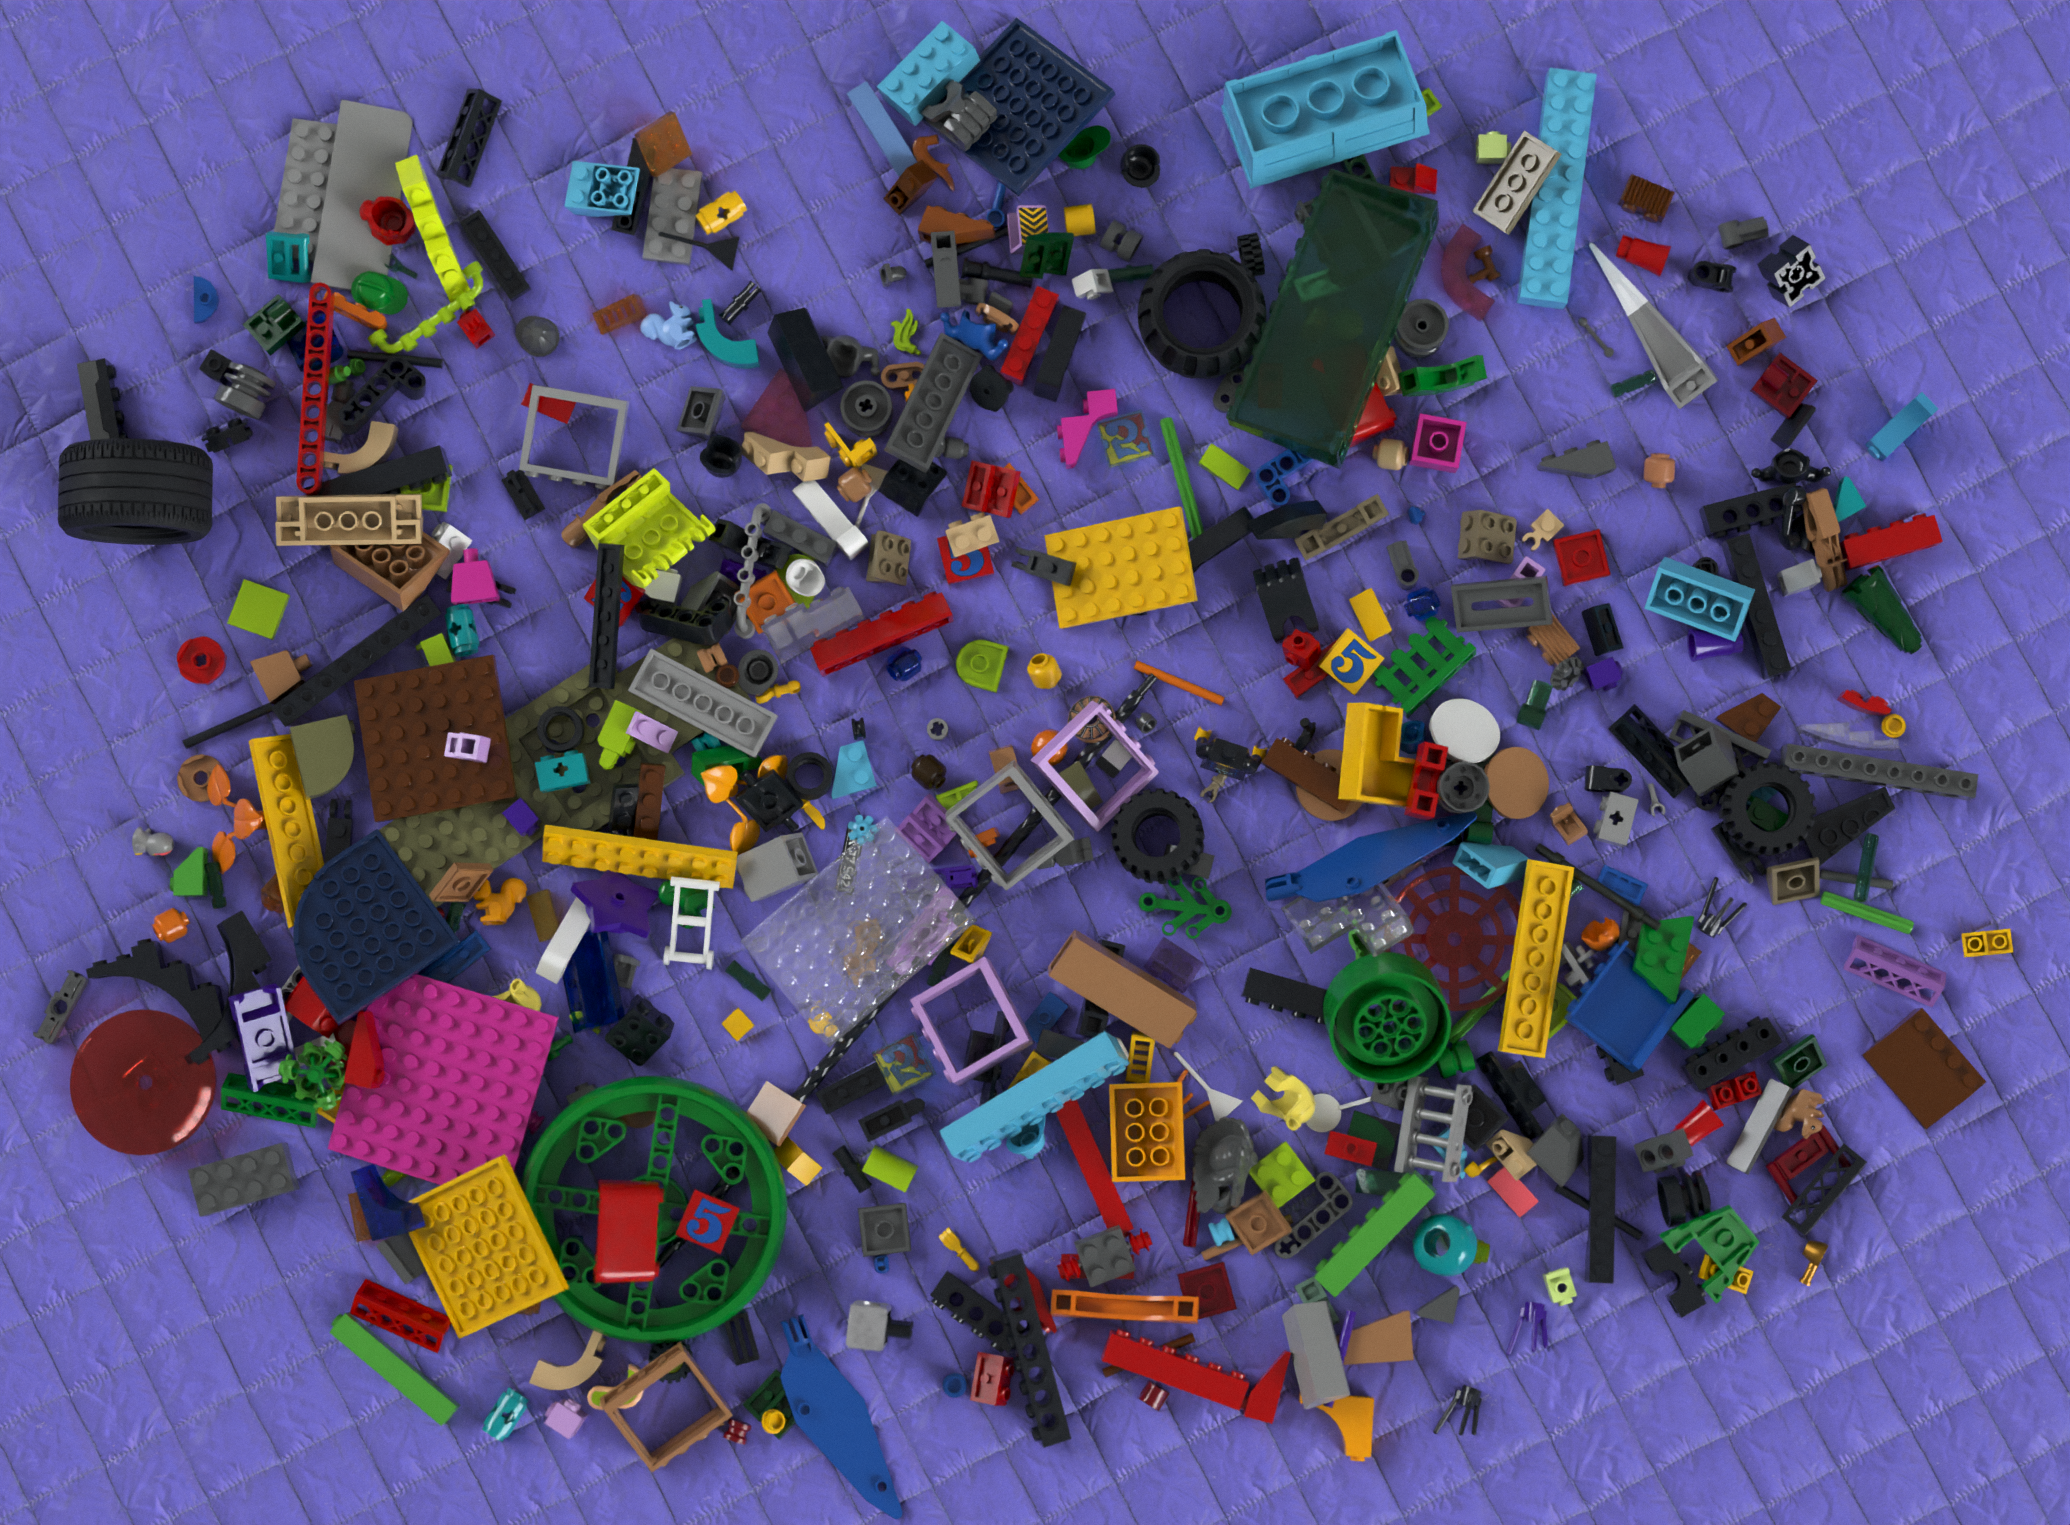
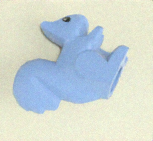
M669 302L673 315L670 319L665 321L659 314H649L642 320L640 329L646 338L649 337L652 340L659 338L665 345L681 350L697 341L694 331L687 330L694 322L692 318H688L691 314L688 307Z

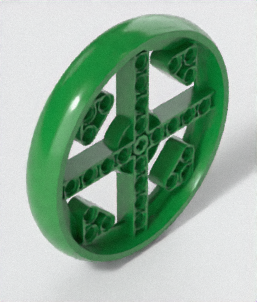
M668 1076L626 1078L598 1087L581 1096L566 1107L542 1133L528 1159L521 1181L524 1195L562 1274L563 1268L566 1266H572L576 1271V1275L570 1278L563 1274L569 1288L550 1298L564 1312L587 1328L607 1337L640 1344L677 1342L696 1337L725 1323L740 1312L763 1287L776 1264L785 1237L787 1224L786 1185L781 1166L767 1137L757 1123L732 1100L709 1087L682 1078ZM665 1107H670L674 1110L675 1116L672 1119H664L661 1115V1110ZM657 1111L647 1174L631 1180H660L664 1185L663 1203H658V1210L660 1212H658L655 1262H657L659 1245L667 1244L678 1237L675 1234L682 1218H673L670 1211L675 1207H679L685 1213L689 1203L684 1189L674 1179L670 1178L679 1115L694 1119L714 1131L703 1137L701 1143L703 1153L723 1180L729 1184L739 1183L745 1171L751 1190L752 1211L739 1210L730 1234L748 1236L747 1243L735 1266L729 1272V1262L725 1257L715 1256L681 1282L679 1294L683 1300L688 1302L672 1307L650 1308L653 1282H649V1285L645 1288H640L635 1282H630L627 1305L609 1299L595 1291L593 1288L600 1286L601 1283H595V1281H591L587 1277V1272L594 1269L595 1264H597L595 1255L583 1239L577 1235L567 1237L561 1247L555 1229L554 1208L598 1214L599 1210L598 1189L558 1183L562 1169L571 1153L576 1148V1156L581 1162H593L625 1137L627 1125L618 1117L635 1112ZM587 1121H595L598 1125V1130L594 1133L586 1131L585 1123ZM613 1124L620 1125L622 1134L620 1136H612L609 1132V1127ZM659 1132H668L671 1140L668 1143H661L657 1138ZM710 1138L718 1140L719 1148L709 1150L706 1147V1141ZM733 1142H740L743 1145L744 1150L740 1154L731 1152L730 1145ZM584 1145L592 1146L594 1155L591 1157L584 1156L581 1152V1147ZM658 1155L664 1156L667 1159V1165L661 1168L657 1167L654 1164V1158ZM730 1166H736L740 1170V1175L736 1178H730L726 1173V1169ZM559 1190L563 1195L562 1200L559 1202L551 1200L550 1191ZM577 1193L584 1194L587 1198V1203L584 1205L576 1204L574 1195ZM747 1218H753L757 1225L754 1229L748 1230L743 1226V1221ZM569 1242H576L580 1250L577 1253H570L566 1245ZM722 1263L725 1271L722 1274H715L711 1269L712 1265ZM692 1283L697 1287V1292L689 1295L685 1293L684 1286ZM711 1287H718L722 1294L718 1298H711L708 1290ZM634 1301H642L645 1309L641 1312H636L632 1308V1303Z

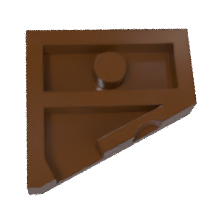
M1761 693L1718 715L1715 720L1733 733L1756 743L1781 706Z

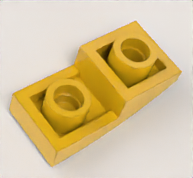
M2010 929L1961 934L1964 958L2013 953Z
M1704 1255L1698 1278L1708 1280L1720 1270L1709 1255ZM1740 1266L1733 1276L1734 1281L1726 1288L1746 1294L1754 1271Z

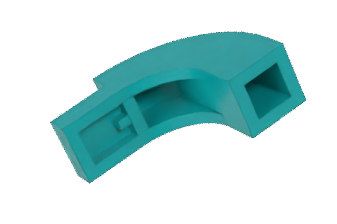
M711 298L703 299V307H699L700 321H705V323L696 324V329L707 352L720 363L732 368L750 369L760 367L756 340L732 341L723 337L716 327L714 306Z

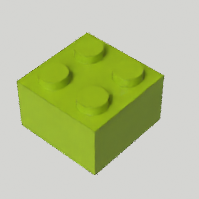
M1286 1141L1261 1158L1256 1165L1251 1167L1248 1173L1261 1192L1266 1190L1278 1209L1315 1181Z

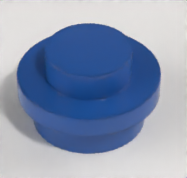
M951 1373L944 1378L942 1387L946 1395L957 1398L966 1391L967 1382L961 1374Z

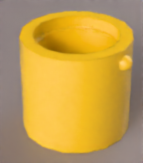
M1092 203L1063 208L1066 233H1074V237L1096 234Z

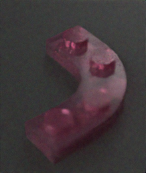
M1462 224L1443 254L1441 275L1444 289L1450 299L1462 310L1481 322L1495 300L1475 288L1467 278L1465 273L1466 261L1482 236L1465 224Z

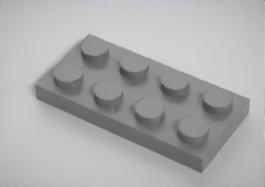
M655 166L643 260L690 266L693 245L660 237L658 234L659 232H664L694 240L695 215L698 212L702 172Z

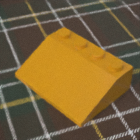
M1182 1082L1109 1084L1112 1182L1185 1180Z

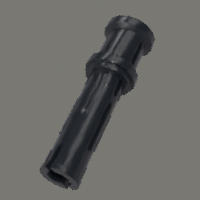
M966 257L964 258L961 278L971 277L986 281L988 279L1031 288L1033 278L1019 276L1020 271L990 266V263L987 261L980 263L969 261Z

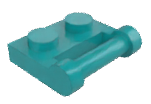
M272 231L266 234L268 279L301 283L311 281L312 274L309 271L308 263L310 236L308 234H289ZM292 244L298 245L299 272L294 271Z

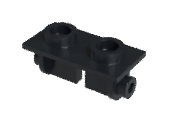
M238 417L228 421V426L219 429L218 426L207 429L205 431L206 434L203 435L201 440L202 442L208 440L209 443L205 444L207 451L216 453L230 447L227 438L231 437L233 444L236 445L249 440L250 436H253V432L250 427H245L248 423V418L241 420Z
M523 470L509 471L506 474L507 477L502 479V482L523 519L527 520L545 510Z

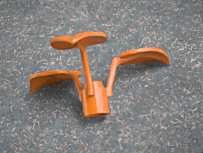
M216 764L208 780L207 793L209 800L215 806H219L223 802V804L233 807L235 817L234 832L226 835L224 831H219L212 843L214 864L217 870L224 874L231 868L235 860L236 852L234 842L231 840L232 837L236 836L238 839H246L255 830H267L264 812L255 810L249 800L240 799L237 803L228 801L226 797L229 796L231 791L230 781L223 767L220 764Z

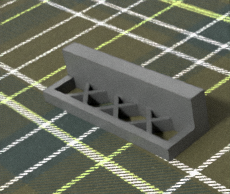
M1685 710L1679 713L1668 739L1681 744L1689 738L1682 739L1676 736L1680 724L1689 727L1692 736L1696 735L1695 730L1701 732L1713 725L1729 735L1732 747L1745 753L1742 754V757L1750 755L1757 758L1756 764H1763L1771 752L1770 749ZM1743 761L1738 767V771L1740 772L1746 769V767L1743 764Z

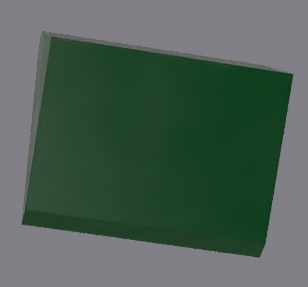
M1813 1034L1802 1036L1767 1061V1064L1779 1081L1792 1089H1795L1828 1066Z

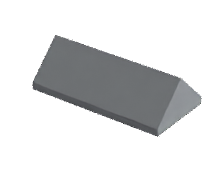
M1327 1301L1293 1305L1282 1315L1304 1409L1307 1410L1350 1396Z

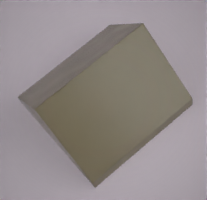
M1818 857L1771 866L1765 869L1767 872L1765 876L1773 905L1820 896Z

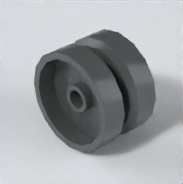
M1416 299L1407 303L1401 309L1393 328V338L1397 347L1404 354L1413 358H1426L1441 348L1449 330V319L1445 310L1438 303L1429 299Z
M868 380L855 382L846 389L841 397L840 410L843 422L848 430L858 437L871 438L879 436L891 424L893 418L891 397L886 389L877 382ZM865 407H870L872 409H867L866 412H863V409Z

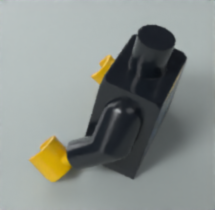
M1199 726L1194 740H1196V755L1202 759L1201 768L1241 781L1244 780L1246 773L1254 774L1257 771L1268 748L1260 749L1257 748L1258 745H1254L1252 755L1250 756L1248 748L1219 738H1215L1208 743L1212 731H1205L1201 726Z

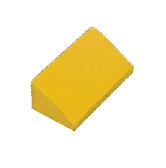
M1372 588L1349 599L1369 642L1391 633V626Z

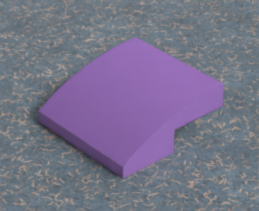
M930 793L895 830L928 863H931L958 834L956 831L953 833L949 829L950 827L945 822L947 810Z

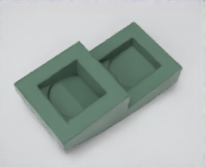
M1314 1276L1294 1286L1302 1303L1327 1301L1333 1325L1340 1322L1323 1287Z

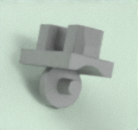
M1569 941L1562 945L1559 967L1569 962L1573 968L1572 971L1564 975L1570 987L1581 982L1584 984L1592 976L1582 961H1584L1588 969L1594 964L1589 957L1594 954V951L1591 949L1585 952L1580 945L1575 948L1580 955L1579 957Z

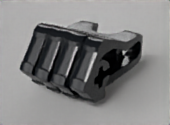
M1298 557L1290 559V564L1288 565L1286 560H1280L1276 563L1278 568H1275L1274 564H1268L1264 566L1265 572L1262 569L1253 571L1261 604L1271 634L1277 644L1282 643L1285 639L1283 626L1290 616H1297L1303 619L1310 632L1315 633L1319 631L1316 613Z

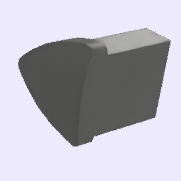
M612 955L611 960L613 962L607 984L632 989L637 966L640 967L641 962L625 955Z

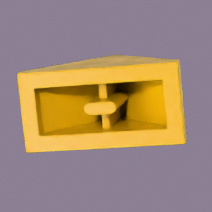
M971 923L953 946L950 954L970 964L982 958L992 932Z
M786 1136L780 1147L777 1146L774 1149L779 1163L806 1186L822 1170V1167L788 1136Z

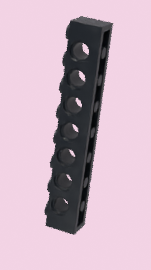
M425 594L411 604L404 612H400L272 705L271 709L285 727L442 614L441 610L429 594Z
M1015 1249L989 1257L991 1265H988L987 1268L991 1280L995 1279L997 1288L994 1289V1294L997 1302H1001L1003 1311L1000 1312V1317L1003 1325L1008 1327L1009 1335H1006L1010 1350L1014 1349L1016 1358H1013L1012 1361L1015 1371L1017 1373L1020 1372L1022 1381L1019 1382V1387L1022 1395H1026L1028 1404L1025 1405V1410L1028 1418L1033 1420L1034 1427L1031 1428L1034 1441L1039 1442L1045 1448L1070 1440L1071 1435L1022 1253ZM1008 1274H1014V1281L1009 1285H1005V1277ZM1015 1297H1020L1019 1306L1011 1308V1300ZM1025 1320L1027 1322L1026 1328L1022 1331H1017V1324ZM1033 1344L1032 1351L1029 1354H1023L1024 1346ZM1033 1367H1039L1038 1375L1029 1377L1030 1370ZM1040 1390H1045L1044 1398L1035 1400L1036 1393ZM1047 1413H1051V1420L1048 1423H1042V1417Z

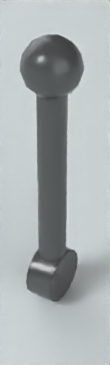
M1581 317L1578 320V324L1582 327L1584 326L1604 350V355L1611 357L1614 354V350L1607 347L1587 324V319Z

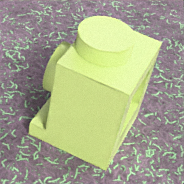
M1564 1267L1542 1274L1551 1303L1558 1302L1559 1306H1563L1573 1302L1572 1297L1577 1296L1569 1268ZM1560 1283L1566 1286V1290L1562 1293L1558 1291Z

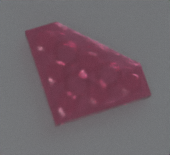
M780 368L740 427L746 432H755L790 446L813 447L806 412L803 411L786 372Z

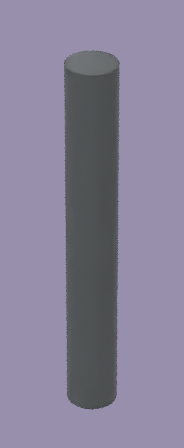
M1822 869L1819 874V878L1890 890L1893 887V880Z

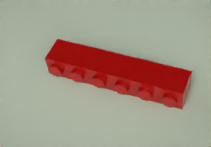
M1118 1328L1115 1331L1111 1329L1101 1355L1103 1362L1240 1411L1250 1384L1249 1380L1245 1378L1246 1374L1233 1369L1231 1372L1222 1369V1365L1209 1361V1364L1200 1362L1198 1356L1186 1353V1356L1176 1353L1177 1349L1168 1345H1163V1348L1156 1346L1153 1340L1143 1336L1140 1339L1131 1337V1332Z

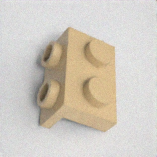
M984 512L970 516L972 521L963 524L961 520L948 524L949 529L944 531L954 557L1000 542L991 515L985 516Z

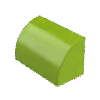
M875 1145L862 1172L906 1193L919 1166Z

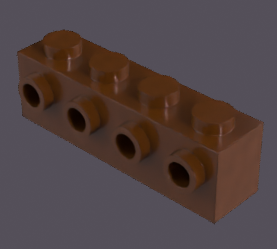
M1285 737L1281 740L1276 738L1261 764L1343 814L1351 801L1338 799L1340 775L1335 773L1336 768L1326 762L1321 765L1314 760L1316 756L1304 749L1300 752L1293 748L1295 744Z

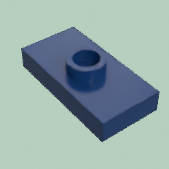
M1605 864L1596 880L1635 906L1640 905L1649 885Z
M1051 992L1046 995L1024 1023L1030 1036L1036 1043L1039 1041L1042 1029L1050 1031L1068 1008V1005Z

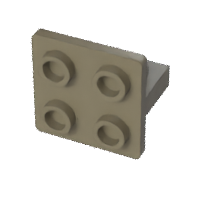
M877 531L876 534H871L866 581L905 586L907 583L911 539L885 531Z

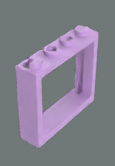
M1091 701L1030 761L1085 823L1098 832L1121 810L1120 806L1124 802L1128 803L1131 800L1130 797L1139 793L1159 771L1154 767L1156 764L1153 761L1154 759L1147 753L1144 755L1139 750L1142 747L1134 737L1129 738L1124 733L1127 730L1119 720L1114 721L1109 716L1112 713L1111 710L1103 703L1098 704ZM1096 715L1140 765L1141 769L1094 814L1047 761Z
M985 956L910 1000L913 1005L911 1011L917 1021L921 1020L924 1026L922 1032L928 1041L931 1040L935 1047L932 1051L939 1062L942 1061L946 1068L943 1072L947 1080L958 1086L967 1083L1034 1044L993 964ZM982 971L1017 1038L958 1072L923 1005Z

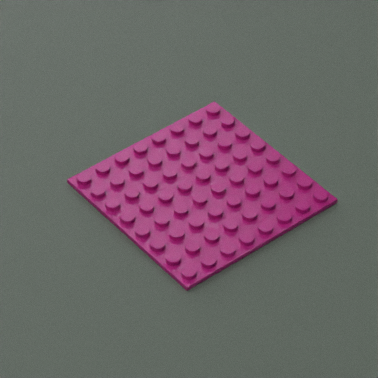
M420 974L413 975L367 1007V1010L373 1012L384 1060L383 1070L385 1071V1078L380 1088L373 1089L346 1083L328 1149L439 1185H443L504 1154L515 1174L559 1017Z

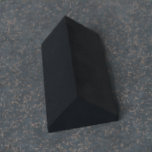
M804 307L775 314L767 333L803 411L807 412L843 389L844 386L807 308Z

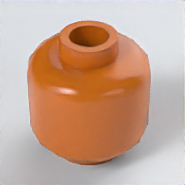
M170 908L155 916L154 924L151 926L160 942L164 940L166 943H172L188 933L187 925L190 922L184 911L179 913L177 909Z

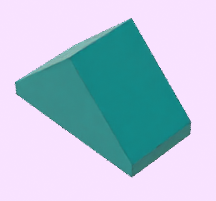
M1844 476L1839 481L1833 504L1838 523L1866 507L1850 477Z

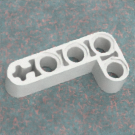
M815 480L801 482L792 490L794 495L830 538L837 542L838 547L850 561L869 546L868 540L855 525H852Z
M577 897L546 948L535 972L555 984L562 977L571 956L591 923L586 913L585 905Z

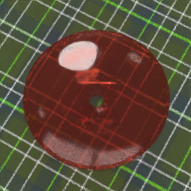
M156 1010L127 1011L115 1015L97 1026L78 1049L70 1075V1093L73 1107L84 1128L101 1144L115 1151L131 1155L162 1153L177 1147L189 1139L207 1118L216 1092V1068L211 1052L208 1054L210 1059L198 1066L196 1062L188 1065L184 1059V1056L203 1042L200 1034L182 1019ZM147 1075L152 1079V1085L149 1089L145 1090L141 1087L140 1080L143 1076Z

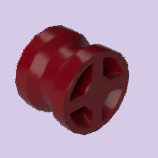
M729 1418V1427L724 1432L723 1438L745 1445L747 1442L746 1434L751 1430L752 1425Z

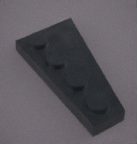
M1882 787L1812 818L1815 822L1813 827L1808 830V835L1803 841L1810 857L1819 858V866L1895 809L1886 787Z

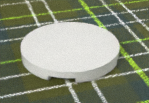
M1451 699L1442 703L1435 710L1429 722V731H1431L1434 742L1438 745L1449 747L1447 758L1456 763L1464 761L1470 763L1485 762L1493 755L1499 745L1500 730L1493 715L1482 705L1468 699Z

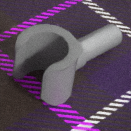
M1648 784L1652 803L1649 807V813L1655 817L1654 808L1659 806L1661 814L1664 815L1665 807L1658 802L1654 784Z

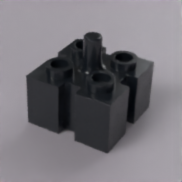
M1794 235L1779 246V252L1776 255L1771 252L1757 264L1763 278L1769 281L1767 287L1772 297L1789 308L1804 297L1802 292L1806 288L1812 290L1825 279L1820 265L1813 261L1816 259L1811 245Z

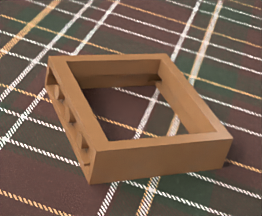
M681 1341L600 1398L604 1411L651 1472H654L662 1465L665 1467L669 1460L676 1455L685 1453L690 1445L705 1439L710 1431L717 1426L725 1425L724 1422L733 1416L729 1405ZM685 1362L718 1406L650 1453L617 1408Z

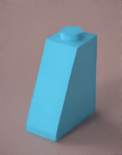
M1462 842L1452 863L1489 889L1522 879L1526 870L1527 859L1529 858L1513 846Z

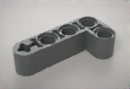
M1320 1172L1316 1175L1314 1186L1325 1200L1291 1227L1293 1230L1289 1234L1274 1242V1252L1278 1257L1283 1259L1293 1257L1350 1210L1353 1198L1334 1174ZM1325 1175L1329 1176L1332 1180L1331 1187L1326 1190L1322 1189L1319 1185L1320 1178ZM1340 1194L1347 1198V1205L1344 1208H1338L1335 1205V1198ZM1320 1210H1325L1329 1214L1328 1221L1324 1224H1320L1316 1220V1214ZM1302 1225H1306L1310 1229V1235L1306 1239H1300L1297 1235V1230ZM1292 1233L1294 1239L1300 1245L1296 1246V1243H1293L1289 1246L1290 1252L1288 1254L1286 1252L1280 1253V1243H1289L1292 1239L1288 1236Z

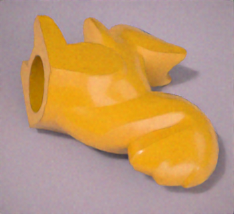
M508 878L503 882L500 893H492L491 884L486 879L473 896L475 900L480 901V903L475 905L476 908L486 912L480 918V922H483V925L506 924L507 919L515 910V904L521 903L523 898L526 897L527 886L524 881L519 878Z

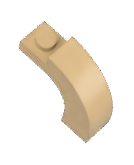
M371 421L367 441L361 449L351 454L324 452L323 468L336 470L339 467L338 474L343 476L384 463L394 449L398 428L395 424Z
M593 1331L584 1354L573 1365L560 1366L545 1359H539L529 1383L549 1390H565L585 1382L602 1365L605 1358L596 1354L597 1351L602 1352L607 1339L604 1338L603 1334Z

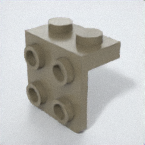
M1485 510L1462 512L1458 559L1472 560L1480 558L1503 564H1511L1514 556L1516 519Z

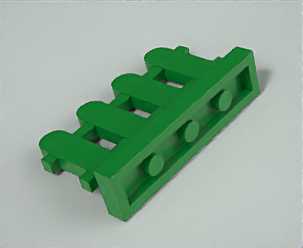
M1435 617L1428 618L1425 623L1428 634L1424 637L1418 633L1411 634L1408 638V644L1411 649L1407 653L1400 649L1394 650L1391 653V660L1394 665L1389 670L1385 666L1379 665L1374 671V677L1377 680L1375 685L1378 688L1383 685L1394 696L1392 702L1395 705L1399 702L1402 704L1400 708H1403V715L1407 719L1476 655V648L1470 642L1464 645L1465 639L1462 636L1456 638L1445 627L1448 625L1445 619L1439 621ZM1434 637L1446 648L1441 654L1428 643ZM1416 653L1428 664L1424 670L1411 659ZM1452 654L1454 657L1447 662L1445 659ZM1399 669L1411 680L1406 687L1394 676ZM1434 670L1436 673L1430 678L1428 675ZM1417 686L1419 689L1412 694L1411 691Z

